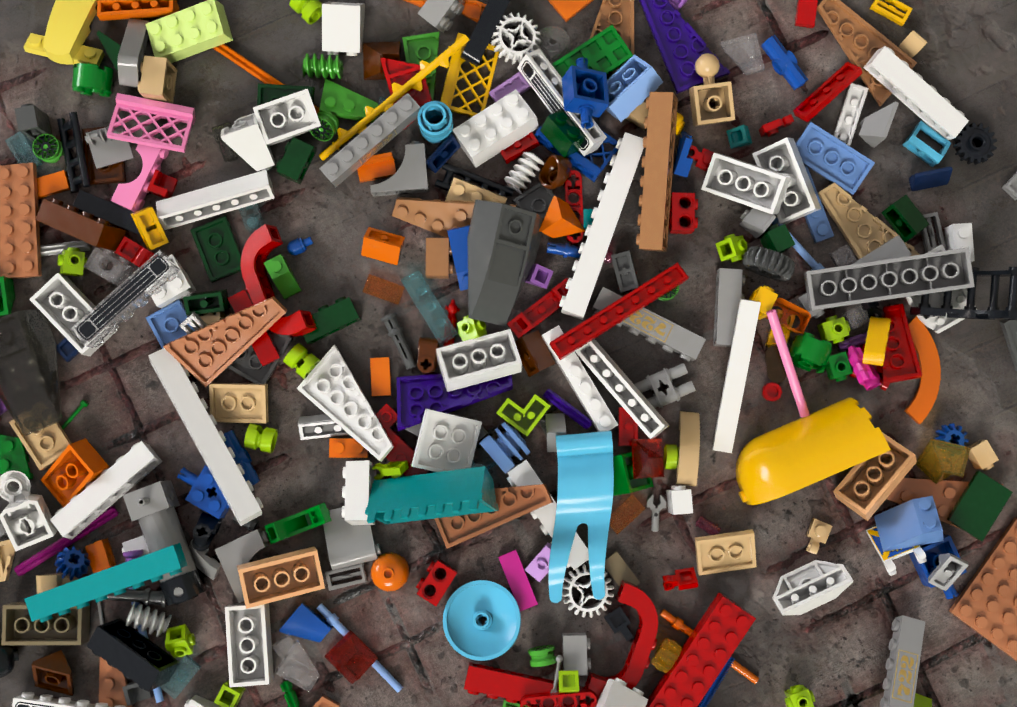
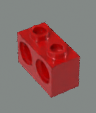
M671 193L669 234H692L697 229L698 218L695 217V210L698 209V199H695V193ZM679 201H687L688 208L681 207ZM679 219H686L688 226H681Z
M440 559L437 562H431L426 570L429 572L427 578H421L416 586L419 589L417 595L434 606L438 605L458 572ZM436 569H445L446 576L444 578L437 577ZM433 585L436 592L432 595L427 594L425 587Z

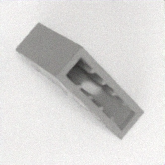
M412 141L410 144L405 145V156L400 168L386 181L370 185L372 196L429 192L425 144L420 141Z
M261 528L215 549L238 603L243 602L244 598L237 565L252 562L261 550L269 546L268 535Z

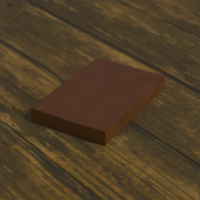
M104 127L82 129L83 146L91 186L126 182L125 161L96 169L89 143L86 142L84 136H86L87 132Z

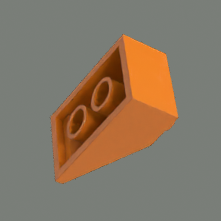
M85 438L69 444L41 478V481L64 508L72 497L85 490V487L90 482L99 478L101 473L110 466Z

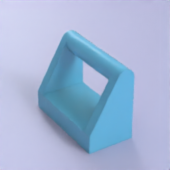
M920 121L902 145L931 167H934L942 160L951 142L923 121ZM919 130L943 146L939 153L916 137Z

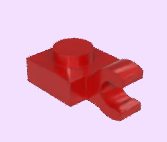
M694 567L675 570V575H665L662 577L665 591L672 590L675 586H678L679 590L698 587Z

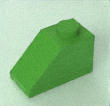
M280 254L264 262L269 275L284 299L302 291L283 255Z

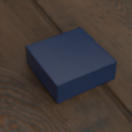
M66 337L54 347L66 362H70L80 353Z

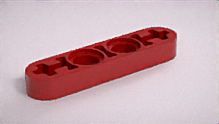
M571 170L570 176L565 182V202L570 205L573 212L579 214V222L583 226L582 176L578 171ZM571 175H575V178H578L575 182V188L579 187V190H568V188L572 187V182L568 180L571 178ZM571 193H576L579 196V200L576 203H572L569 201L568 196ZM584 232L577 233L580 234L577 240H573L572 236L567 235V241L571 244L580 243Z
M591 689L579 690V692L531 694L524 696L520 701V707H527L523 706L526 705V701H530L531 704H537L538 699H540V707H544L543 701L547 698L554 701L553 707H595L597 705V696ZM586 695H590V698L593 699L590 701V704L583 700L586 699ZM567 696L572 697L574 703L571 706H565L563 699ZM576 696H579V699L582 700L580 701V705H577Z

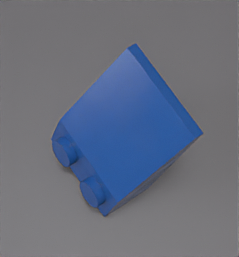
M470 225L447 230L460 291L468 289L467 237Z

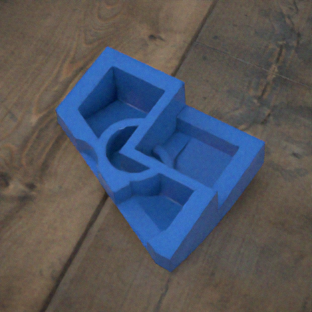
M685 131L680 132L673 174L688 177L693 162L688 153L693 139L692 135Z
M302 603L279 631L320 643L333 626H330L323 617L317 615L307 605Z

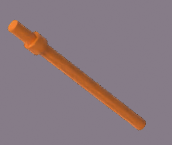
M665 609L660 612L659 615L670 622L673 628L681 630L688 636L691 635L693 629L684 624V620L678 616H673ZM733 660L734 662H732L733 664L730 667L752 683L756 684L759 677Z

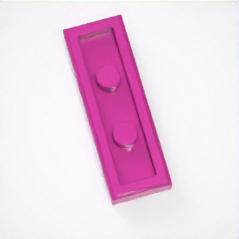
M515 549L498 556L513 596L519 605L520 612L538 605L517 550Z

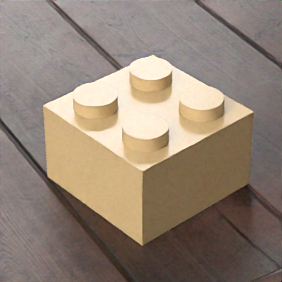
M144 56L143 62L140 64V72L142 74L141 80L138 81V92L146 99L173 104L177 69L167 58Z

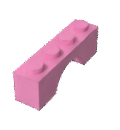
M151 137L154 141H160L158 138ZM138 144L136 150L141 155L143 161L142 171L134 181L118 184L111 201L133 212L141 210L145 203L144 198L149 193L147 188L156 169L161 171V163L163 159L167 158L169 150Z

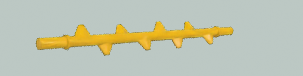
M466 34L451 46L449 45L431 63L423 60L420 61L421 71L403 86L394 82L392 84L393 94L375 109L366 106V116L347 131L339 127L337 129L338 139L335 142L333 141L328 148L319 154L321 160L324 161L336 150H339L355 134H360L372 120L383 111L386 112L393 106L394 102L411 88L418 91L423 90L421 80L439 65L445 68L450 66L449 57L453 54L455 55L456 51L470 41Z

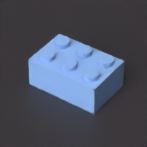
M634 54L607 80L609 106L606 108V111L622 122L636 107L644 102L650 95V92H655L663 83L662 79L651 65Z

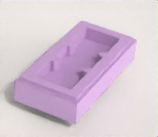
M519 71L491 90L489 95L494 102H497L515 89L521 95L530 89L531 86Z
M549 543L542 548L525 568V571L538 582L549 572L551 544Z

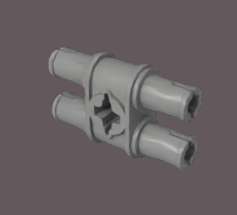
M684 363L670 369L663 368L662 371L650 376L648 374L646 379L634 384L641 393L650 389L651 391L653 390V397L647 400L654 408L658 407L661 409L663 406L675 401L678 402L681 397L696 391L692 381L677 387L672 385V380L688 373ZM659 381H661L663 385L668 386V388L666 389V395L662 391H658V388L660 387Z

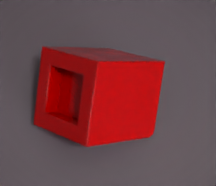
M156 169L147 190L156 196L167 199L172 197L178 180Z

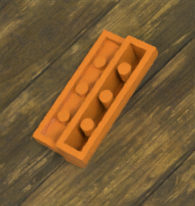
M97 0V17L100 21L165 17L179 11L177 0Z

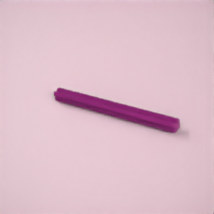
M114 506L108 508L72 540L65 537L60 538L17 565L14 571L18 576L24 575L64 548L118 516V510Z

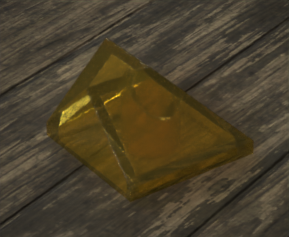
M930 439L917 459L916 465L935 484L950 475L963 477L970 447Z

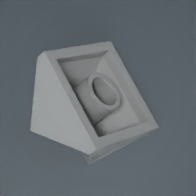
M893 102L865 117L860 122L861 130L859 136L871 147L875 148L886 139L899 104L898 102Z

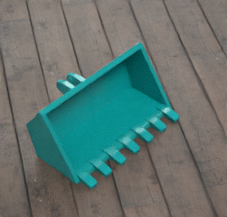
M482 466L373 480L365 514L368 515V523H374L378 520L384 524H394L499 511V507L496 502L493 478L487 468Z

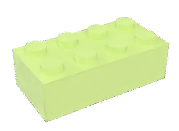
M207 0L145 24L154 57L167 58L171 63L233 41L224 6L217 0Z

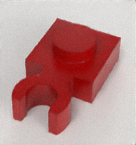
M792 114L762 125L759 129L761 137L768 135V137L774 136L779 133L778 130L780 128L791 125L794 122Z
M691 145L690 150L694 152V155L690 157L697 161L695 166L707 172L714 152L703 148L702 152H699L697 147Z

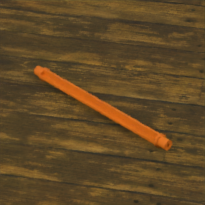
M226 44L212 48L263 83L284 85ZM314 105L316 113H318L319 108Z

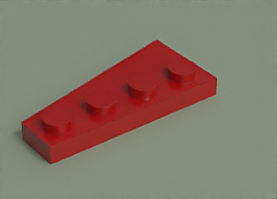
M903 304L883 307L882 310L885 312V318H889L891 321L885 359L882 366V384L921 378L922 372Z

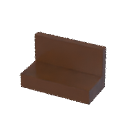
M539 330L515 341L522 364L529 377L556 364Z

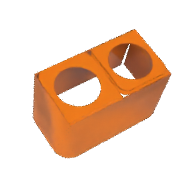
M777 298L773 307L778 306L783 310V315L779 319L781 326L796 334L804 333L811 318L810 312L783 298ZM790 315L799 317L800 324L798 327L791 328L788 326L787 318Z

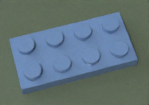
M812 122L808 124L796 142L805 166H808V168L830 182H835L851 195H854L875 164V162Z

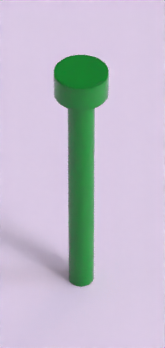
M83 399L80 402L81 405L61 426L63 430L83 409V407H87L89 405V403L86 400Z

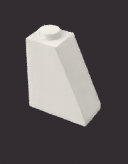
M255 113L240 117L234 121L235 124L232 125V128L225 127L221 130L222 140L256 171L269 170L275 165L271 148L265 143Z

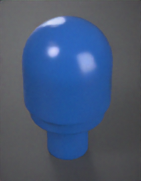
M311 237L304 240L302 238L294 239L288 243L287 251L291 255L301 254L307 250V246L314 244Z

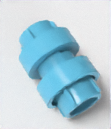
M440 101L427 102L420 108L417 119L422 136L431 143L444 142L453 133L454 129L450 108ZM434 121H441L437 124H431Z

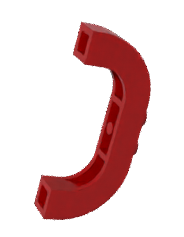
M264 224L251 234L244 245L241 255V273L246 285V291L250 295L253 305L273 296L275 297L265 272L264 262L269 253L283 244L277 227ZM298 310L287 317L283 315L269 328L270 331L276 334L288 336H303L317 329L311 312Z
M624 580L621 582L616 599L618 602L629 605L637 610L639 625L626 663L618 674L611 677H603L589 672L584 689L594 691L597 700L608 679L615 680L617 677L627 683L626 687L632 690L640 681L644 669L648 668L650 652L655 649L657 643L655 638L658 631V615L653 602L643 590Z

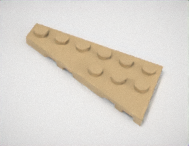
M835 182L818 192L820 200L858 259L898 236L895 231L879 218L870 214L867 211L868 209L853 200L852 196ZM904 242L912 254L910 256L920 255L914 250L912 245Z

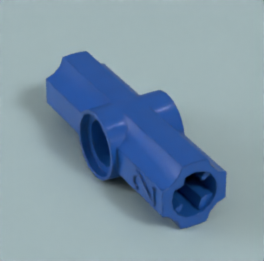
M775 35L768 38L761 45L772 60L774 70L779 75L784 76L793 90L798 89L809 80L797 65L798 62L795 55L791 51L786 50Z
M234 430L224 433L226 438L224 443L227 448H232L235 454L233 459L236 465L240 463L245 472L242 476L245 481L249 480L252 486L257 484L261 480L251 464L252 459L248 451L242 447Z

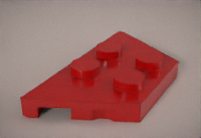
M380 58L390 95L393 94L392 84L394 82L403 86L421 71L418 64ZM426 77L421 80L423 90L418 91L411 88L405 93H408L420 107L432 101Z

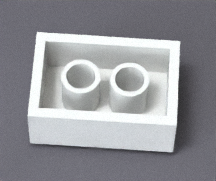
M370 460L346 461V467H343L345 486L342 487V497L345 498V506H342V518H345V521L351 525H375V522H367L368 515L365 514L373 480H376L374 479L376 469L372 470L374 464Z

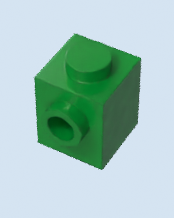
M846 351L829 357L825 367L829 380L836 379V382L848 379L847 375L853 374Z

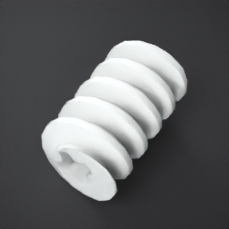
M523 152V158L517 160L519 164H515L513 166L514 170L509 171L510 177L506 176L504 178L507 185L522 194L520 188L527 189L524 182L531 183L529 176H536L533 170L540 171L537 164L544 165V162L532 152Z
M134 601L126 619V626L134 622V629L141 625L142 632L148 627L150 635L155 630L157 631L156 637L165 633L172 615L165 619V612H162L157 616V609L150 613V607L147 606L142 610L143 604L141 603L135 608Z

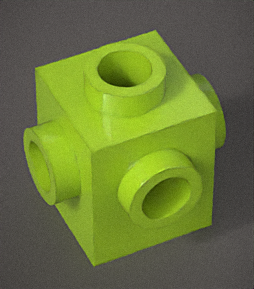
M735 234L723 237V241L716 243L721 262L731 260L734 263L740 261L747 251V242L743 235L735 236Z
M68 247L67 250L62 251L58 255L57 265L60 266V274L82 276L83 270L87 268L88 263L85 252H79L80 249Z
M469 315L464 316L463 320L457 322L458 334L462 342L487 335L486 323L470 319Z
M837 315L825 318L826 322L817 325L821 340L833 341V344L845 341L844 337L850 335V325L847 320L845 321L844 317L837 318Z
M186 624L166 629L165 648L167 652L170 651L174 658L193 654V645L196 644L195 635L190 633Z
M794 685L784 691L787 707H814L815 697L813 692L804 685Z

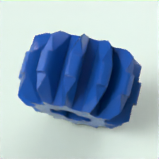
M950 423L948 426L942 425V430L935 431L939 435V437H934V440L939 442L935 447L941 448L940 453L954 456V454H962L961 449H967L964 443L969 442V439H964L967 432H961L962 426L955 427L954 423Z
M75 546L71 550L66 547L62 552L58 553L54 565L57 567L56 573H63L62 579L69 576L71 581L74 579V576L79 579L83 574L87 573L90 560L87 559L88 553L82 554V548L78 551Z

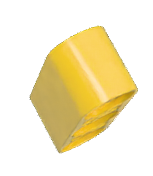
M870 317L863 364L883 366L891 319Z

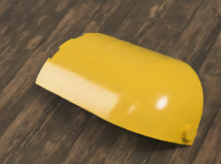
M848 397L813 412L807 417L799 418L762 434L748 442L740 452L736 463V479L741 490L739 496L742 502H746L747 505H758L772 501L891 449L880 428H874L871 423L872 416L865 407L860 408L857 400Z

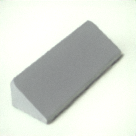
M326 414L301 416L298 419L301 440L349 435Z

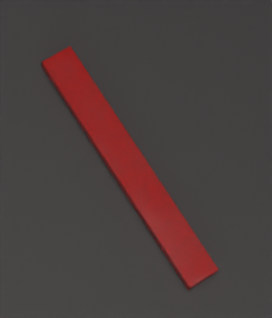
M677 262L551 341L549 345L558 358L562 360L687 281L689 277Z

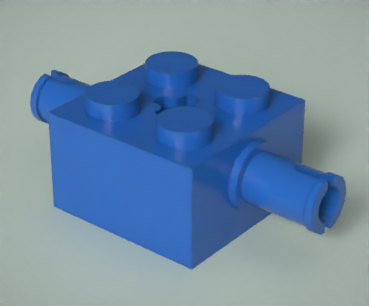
M578 58L576 66L571 65L562 78L564 111L581 114V127L588 129L594 125L593 117L599 118L609 106L607 75L605 72L588 69L587 58Z
M205 465L198 476L183 467L180 470L181 474H178L177 478L191 485V490L185 500L217 519L224 518L230 506L208 466ZM216 488L215 492L217 495H213L212 489Z
M943 534L944 541L920 545L926 554L927 561L925 563L919 564L914 552L909 553L924 586L935 587L928 583V577L939 565L940 554L951 553L960 558L950 535ZM953 584L947 591L943 590L946 599L954 598L953 595L955 597L959 595Z

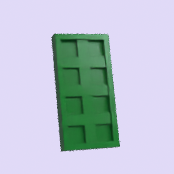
M611 25L554 62L552 66L563 78L570 66H576V60L584 57V59H588V69L605 72L607 75L626 63L633 54L614 26Z

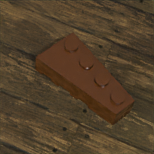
M52 198V200L43 199L35 220L95 247L116 251L126 235L127 230L109 224L108 220L99 217L97 219L94 217V214L86 211L80 212L78 207L69 204L65 206L63 205L64 201Z

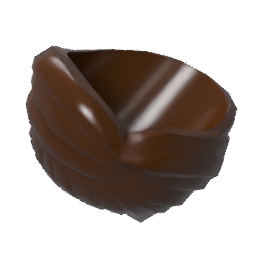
M550 155L539 173L541 185L547 189H555L562 186L570 176L572 169L571 160L561 155Z

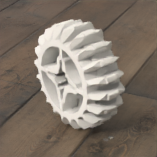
M512 12L509 13L508 17L502 16L491 41V45L496 46L494 52H500L498 57H506L505 62L511 59L512 65L515 64L516 60L520 64L524 56L539 49L538 44L541 43V39L538 38L541 33L536 31L538 25L532 26L533 19L527 21V15L521 18L519 12L515 17ZM510 26H516V27H517L516 29H513V30H512V29H509V28H508V29H505V28L510 27ZM523 30L527 33L528 37L524 35ZM519 33L517 36V41L515 42V44H513L514 36H516V34ZM503 40L507 41L509 47L504 44ZM518 47H520V48H522V49H523V48H527V49L522 50V51H514V49H515V48H518Z
M582 564V571L576 568V574H573L572 571L568 572L571 579L564 577V581L568 585L563 584V589H567V591L562 592V596H568L564 600V604L571 602L568 609L572 610L575 607V615H578L581 610L582 617H585L586 612H589V616L592 618V611H596V614L600 615V607L604 611L607 610L603 605L604 603L611 605V601L607 597H614V594L608 592V590L614 589V586L607 585L612 581L611 578L604 579V598L592 606H583L588 599L594 598L592 593H587L584 596L585 592L582 590V588H588L591 585L590 578L586 583L576 581L581 576L590 575V570H586V565ZM572 586L581 592L578 603L572 597Z

